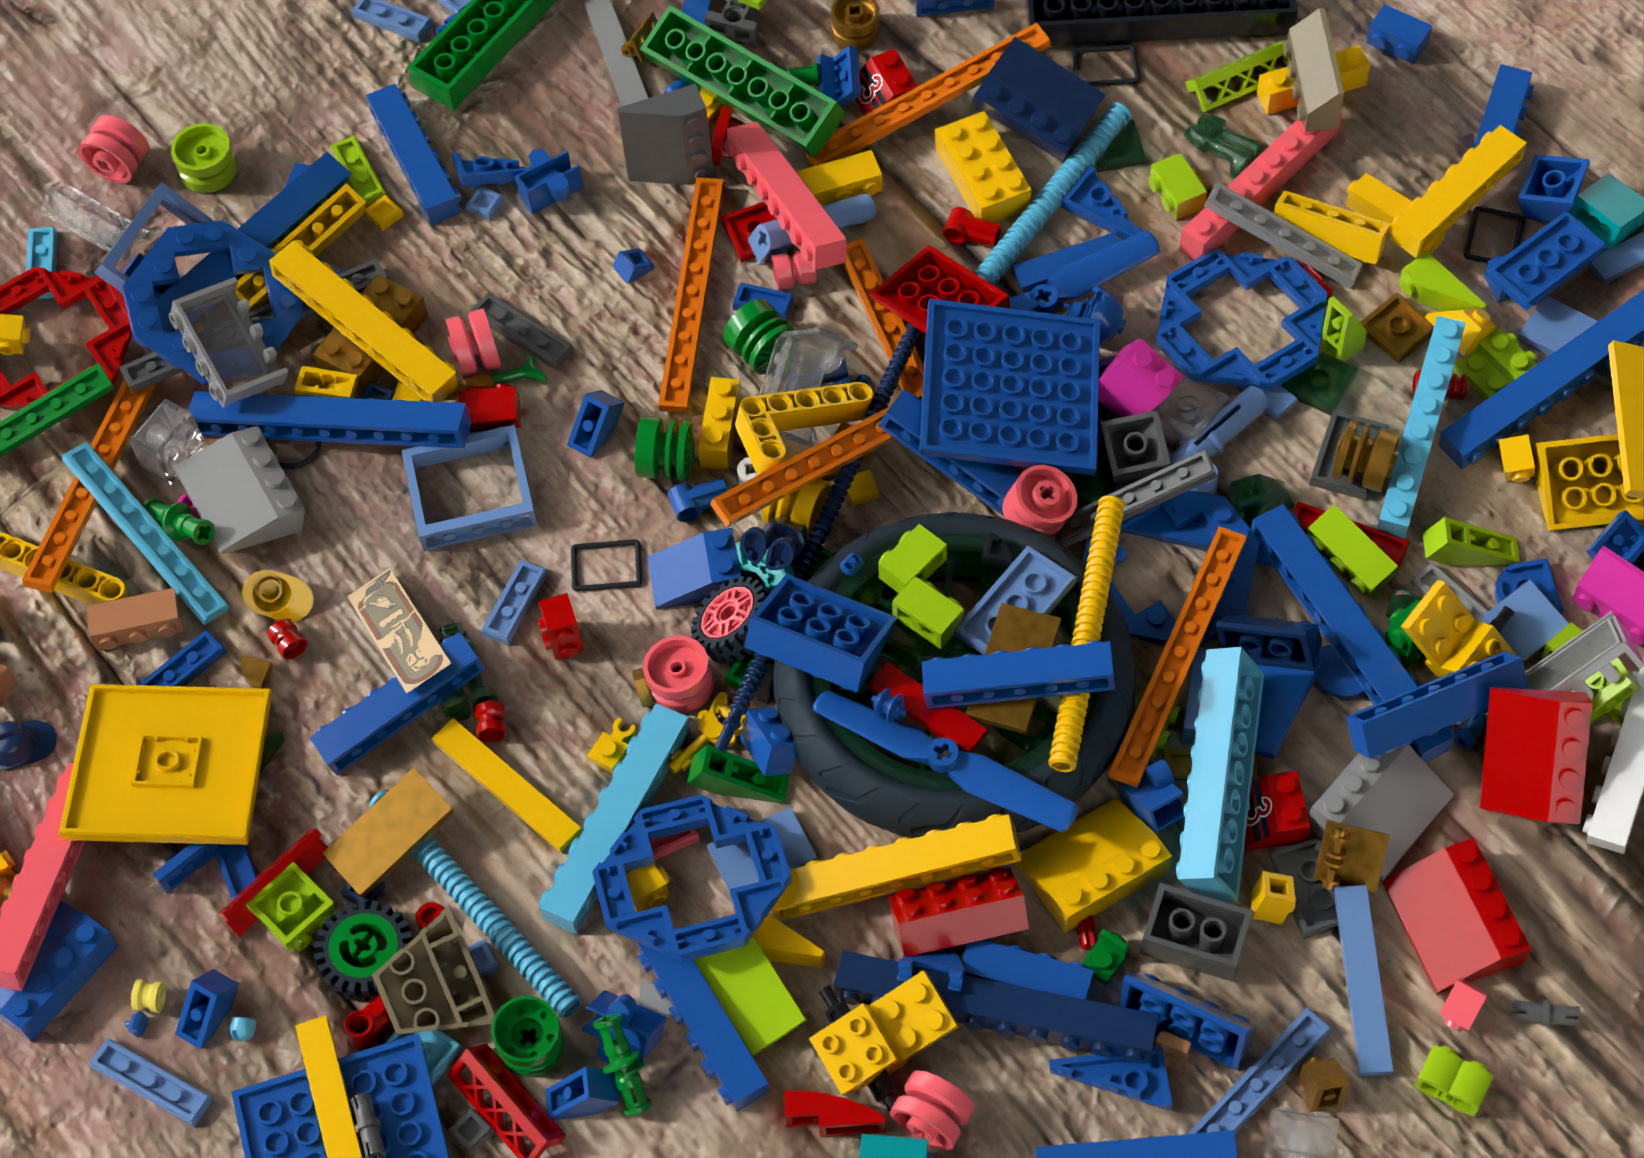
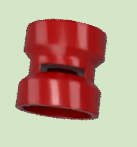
M284 618L275 622L267 631V637L272 644L278 646L277 650L285 660L298 657L307 648V640L303 634L297 633V626L290 618Z
M486 701L476 705L474 712L475 719L478 721L476 726L477 738L484 742H494L505 738L507 735L506 724L502 722V719L505 717L504 705L497 701Z

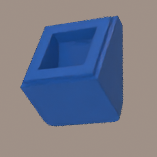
M640 248L619 251L613 263L614 270L625 283H631L655 268L654 264Z

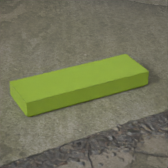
M355 135L330 145L335 159L351 172L348 183L366 201V206L373 204L386 195Z

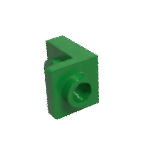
M1102 929L1097 943L1082 961V964H1085L1088 969L1094 970L1093 978L1107 986L1127 960L1129 945L1118 933H1110Z

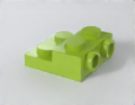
M1499 328L1479 341L1477 349L1457 361L1454 365V370L1460 376L1462 374L1467 375L1468 384L1484 400H1487L1537 365L1538 359L1533 352H1524L1518 346V339L1513 333H1505Z
M294 862L246 904L247 908L268 928L270 934L290 954L295 949L298 951L304 950L312 941L311 935L319 928L324 930L323 922L327 917L333 920L335 918L333 912L337 910L334 902Z

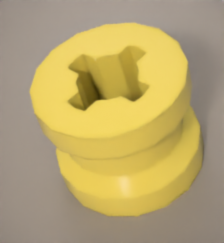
M137 979L131 993L132 1009L142 1011L145 1008L150 1009L152 1013H160L166 999L165 983L155 981L151 984L144 979Z

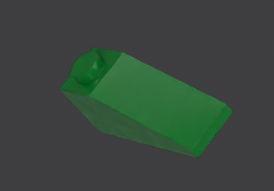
M707 744L692 757L687 784L714 794L783 804L786 798L790 774L764 776L754 761L727 751L722 752L718 748Z

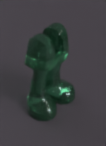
M1203 114L1197 119V125L1192 124L1184 131V137L1203 153L1209 151L1227 160L1230 163L1229 173L1233 180L1269 147L1268 144L1259 139L1249 138L1226 128V119ZM1220 140H1223V141H1225V142H1227V143H1229V144L1235 146L1236 148H1234V147H1232V146H1230V145H1228V144H1225V143L1221 142Z

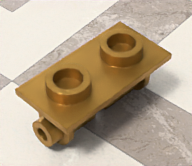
M651 12L644 21L638 24V28L633 33L632 38L622 45V54L625 57L638 56L641 63L647 58L640 48L658 22L654 12Z

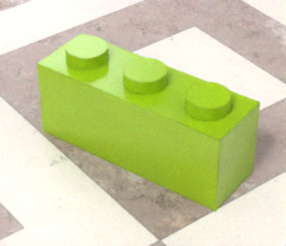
M1335 504L1308 527V534L1313 538L1318 552L1324 551L1331 558L1329 562L1332 567L1339 573L1344 571L1352 579L1350 581L1351 585L1360 594L1365 592L1371 598L1397 574L1398 566Z

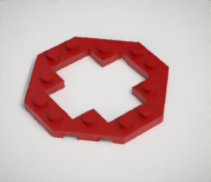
M35 266L0 285V314L7 315L48 292L52 293L62 310L88 297L109 330L85 344L96 362L102 365L115 386L120 372L119 367L122 366L132 337L125 301L116 288L98 275L96 278L83 276L82 273L61 270L58 273ZM0 370V407L20 410L60 385L48 391L37 373L33 372L10 386Z

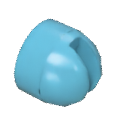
M242 1017L231 1018L230 1032L233 1039L237 1041L250 1040L256 1031L257 1021Z

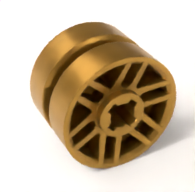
M835 0L831 6V26L834 41L844 49L852 46L858 48V50H863L872 46L880 34L879 6L876 0Z

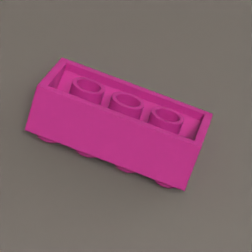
M1603 546L1578 583L1572 600L1581 609L1590 611L1600 619L1612 611L1630 632L1634 643L1644 647V572Z

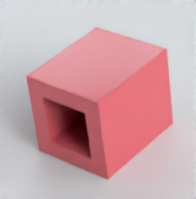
M1459 978L1439 1015L1445 1018L1444 1023L1460 1032L1463 1028L1469 1031L1490 993Z

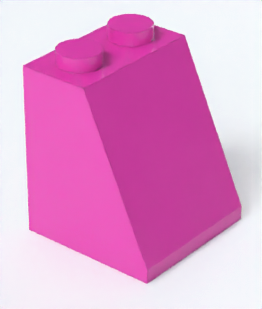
M1140 338L1123 347L1099 375L1098 401L1117 418L1150 412L1169 396L1184 377Z

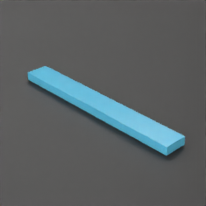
M88 442L63 454L62 461L166 582L175 589L178 596L203 625L228 611L229 605L173 540L164 533L160 525Z

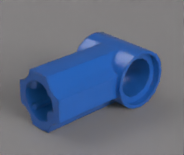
M722 478L693 487L687 483L674 486L669 490L668 497L677 520L689 522L696 519L701 514V511L712 508L710 505L712 499L725 493L727 487Z

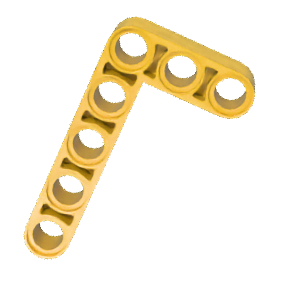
M853 382L750 396L741 400L735 426L756 473L759 475L783 462L786 449L778 432L862 420L865 418V413L868 411L871 403L873 390L865 383Z

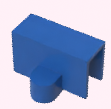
M535 149L529 154L531 168L515 176L520 200L532 215L557 201L566 200L570 194L583 188L580 167L577 165L571 168L568 151L551 159L546 151Z
M1163 759L1156 763L1150 760L1138 788L1116 780L1122 801L1155 832L1184 817V807L1181 806V802L1178 799L1183 796V792L1174 785L1175 781L1171 769Z
M604 990L587 1006L588 1010L596 1014L582 1027L581 1031L600 1039L597 1053L599 1058L605 1063L610 1064V1061L605 1055L599 1029H595L593 1023L606 1015L621 1013L622 1020L620 1022L625 1037L629 1040L630 1049H640L641 1055L639 1058L642 1060L661 1041L667 1017L636 1004V1001L630 995L622 994L617 996ZM610 1026V1027H609V1030H610L612 1039H613V1040H616V1039H615V1036H614V1033H613V1030H612V1027Z

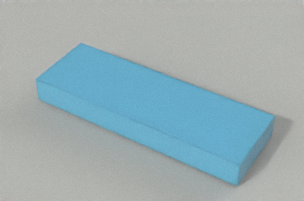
M56 226L28 229L26 271L35 266L46 268L47 271L56 272L58 239ZM48 292L37 299L54 298L51 292Z

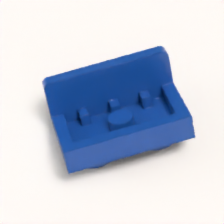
M848 46L834 58L823 54L817 57L819 90L821 93L837 101L843 109L861 95L858 48Z
M1627 510L1621 511L1586 552L1594 560L1600 549L1605 546L1636 566L1637 562L1635 560L1644 554V528Z

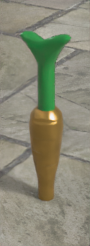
M530 354L520 368L495 375L486 372L477 373L458 380V387L443 401L458 400V391H465L471 386H480L483 389L494 388L497 384H505L523 378L546 382V376L539 368L534 366L535 358Z

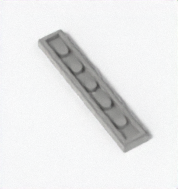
M611 0L584 1L586 13L621 106L648 99L633 57H625L622 54V45L627 41Z
M1219 182L1213 187L1204 205L1205 208L1348 288L1354 285L1363 266V263Z

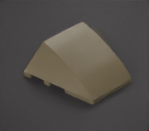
M449 906L430 925L423 928L419 932L420 934L408 945L401 948L372 975L397 1035L493 1024V1018L496 1013L491 997L467 941Z

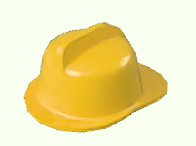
M264 569L255 572L248 577L242 591L244 603L251 611L277 620L290 618L293 622L299 621L308 615L313 606V594L306 582L275 570Z

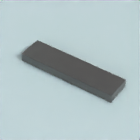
M489 292L470 310L472 312L483 308L491 329L555 370L574 352L571 344Z

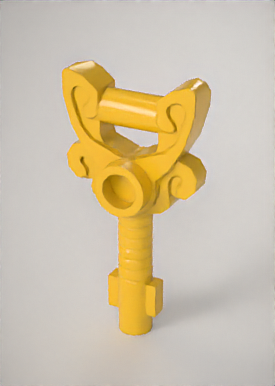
M720 692L716 696L709 711L702 710L698 713L699 732L701 735L684 751L679 749L671 756L672 761L667 767L673 774H676L681 769L685 771L690 767L692 757L707 744H716L724 727L717 717L722 715L726 718L731 712L726 693ZM742 715L741 726L734 732L728 747L735 745L736 737L741 736L746 715Z

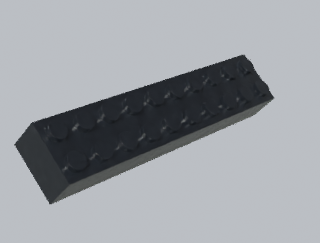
M1296 0L1025 1L1027 27L1037 22L1050 39L1051 46L1289 33V29L1296 25L1298 13Z

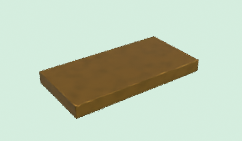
M1001 602L985 655L993 654L996 651H1024L1030 647L1039 649L1052 648L1060 627L1061 618ZM1037 698L968 705L966 715L975 721L1026 734Z
M413 767L322 854L355 891L364 898L455 811Z

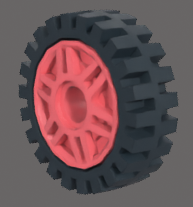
M742 576L738 580L733 578L729 580V585L725 582L719 585L720 590L718 592L715 589L710 592L712 597L710 599L705 597L701 602L704 606L698 607L695 612L698 616L692 619L691 623L694 626L691 627V633L693 634L691 636L705 648L707 655L715 662L718 661L722 664H725L726 661L734 663L736 658L738 660L744 659L746 652L750 655L755 652L744 647L750 617L768 597L770 592L753 577L746 578Z

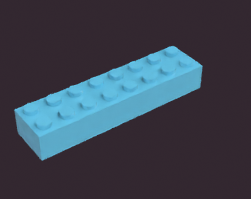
M1232 647L1207 649L1206 659L1202 663L1203 683L1202 689L1198 692L1199 714L1194 723L1196 738L1195 745L1191 748L1192 770L1187 778L1189 789L1188 802L1184 805L1185 825L1184 832L1180 835L1181 857L1176 865L1178 880L1191 892L1223 902H1238L1264 673L1243 648Z

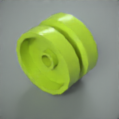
M199 123L184 128L175 136L171 144V155L183 185L191 191L212 193L225 188L233 181L237 174L238 162L226 131L218 125Z

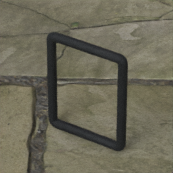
M1133 44L1074 48L1072 56L1075 75L1081 78L1078 53L1130 49L1135 78L1086 82L1092 86L1137 83L1140 80L1136 48Z
M1482 206L1474 208L1464 250V257L1466 259L1488 263L1492 259L1470 254L1479 212L1518 219L1519 223L1513 250L1520 245L1525 222L1523 215Z
M639 540L574 544L571 547L572 589L574 591H590L640 586L642 584L641 544ZM635 545L636 581L578 586L577 550Z

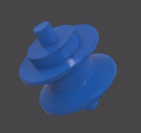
M886 688L877 696H872L871 701L874 702L873 708L876 717H880L884 713L886 714V721L891 723L898 719L900 715H906L907 710L904 709L903 694H898L894 698L892 697V690Z

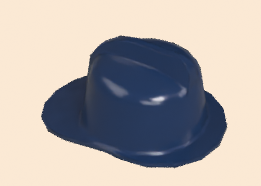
M39 720L21 723L14 721L1 722L0 770L12 769L45 759L56 746L57 735L53 727Z

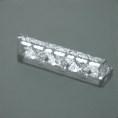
M69 185L48 188L41 214L108 253L132 222ZM142 227L120 259H129L133 243L148 239L150 231Z

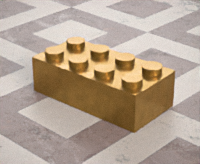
M379 274L374 277L361 294L370 297L380 311L388 312L394 318L396 324L402 329H409L413 334L428 317L422 295ZM335 327L312 354L317 368L356 374L358 384L355 392L361 395L370 382L375 383L386 370Z

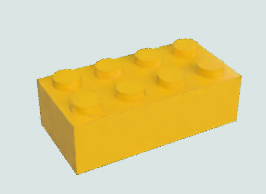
M985 111L935 129V150L969 209L974 214V217L997 223L1021 214L1031 204V188Z

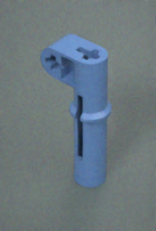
M861 194L822 206L839 230L871 221L876 216L874 201L868 194ZM777 219L759 224L748 238V242L760 266L771 264V255L786 252L793 244L786 230L781 229Z
M1255 386L1247 387L1209 422L1195 428L1194 435L1169 456L1171 465L1205 449L1210 458L1222 454L1224 446L1268 408L1269 401L1266 395ZM1213 464L1216 474L1218 476L1217 467ZM1218 477L1191 489V491L1216 495Z

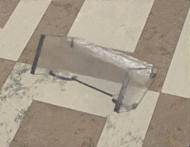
M820 327L781 333L775 342L759 395L820 387L824 374L831 373L841 365L842 351L856 350L858 344ZM813 427L778 432L787 451L799 454L817 445L816 431Z

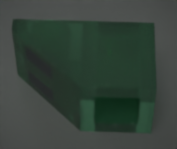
M1261 474L1231 481L1228 500L1244 522L1253 520L1284 504L1287 510L1294 508V503L1284 481Z

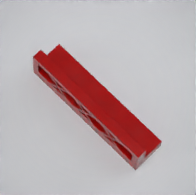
M317 828L309 829L217 913L220 919L237 937H240L258 920L247 908L246 904L291 863L294 862L308 875L326 858L322 853L328 846L320 839L322 834Z
M487 1043L466 1048L447 1075L517 1158H540L547 1148L560 1145L567 1136ZM466 1065L472 1071L473 1084H468L461 1075ZM483 1089H488L492 1094L493 1107H488L484 1102ZM503 1112H507L512 1117L513 1130H508L503 1124ZM523 1136H528L536 1145L530 1155L524 1149Z

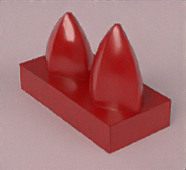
M723 105L721 107L711 145L713 165L719 166L721 158L733 159L725 151L724 142L727 140V129L745 125L741 120L731 116L732 107Z

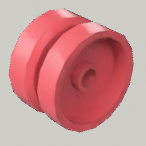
M102 115L92 126L90 134L85 136L79 145L78 153L82 161L99 176L115 183H127L136 173L138 165L148 155L150 146L143 134L130 123L111 115Z
M483 308L469 312L468 321L471 328L469 331L466 330L464 321L460 316L445 319L449 337H447L454 361L458 363L462 378L477 374L476 356H479L481 364L486 371L501 367L492 332Z
M1036 465L1024 470L1003 499L1002 511L1005 519L1053 537L1073 514L1077 507L1078 496L1074 484L1065 473L1055 467Z
M671 636L661 639L649 649L644 657L643 672L655 703L685 714L699 709L708 702L713 694L715 678L706 650L697 640L687 636Z
M914 1071L904 1086L907 1095L897 1098L890 1110V1116L897 1125L914 1138L928 1139L929 1146L940 1150H952L961 1136L959 1126L968 1123L975 1111V1105L962 1090L952 1083L926 1071Z

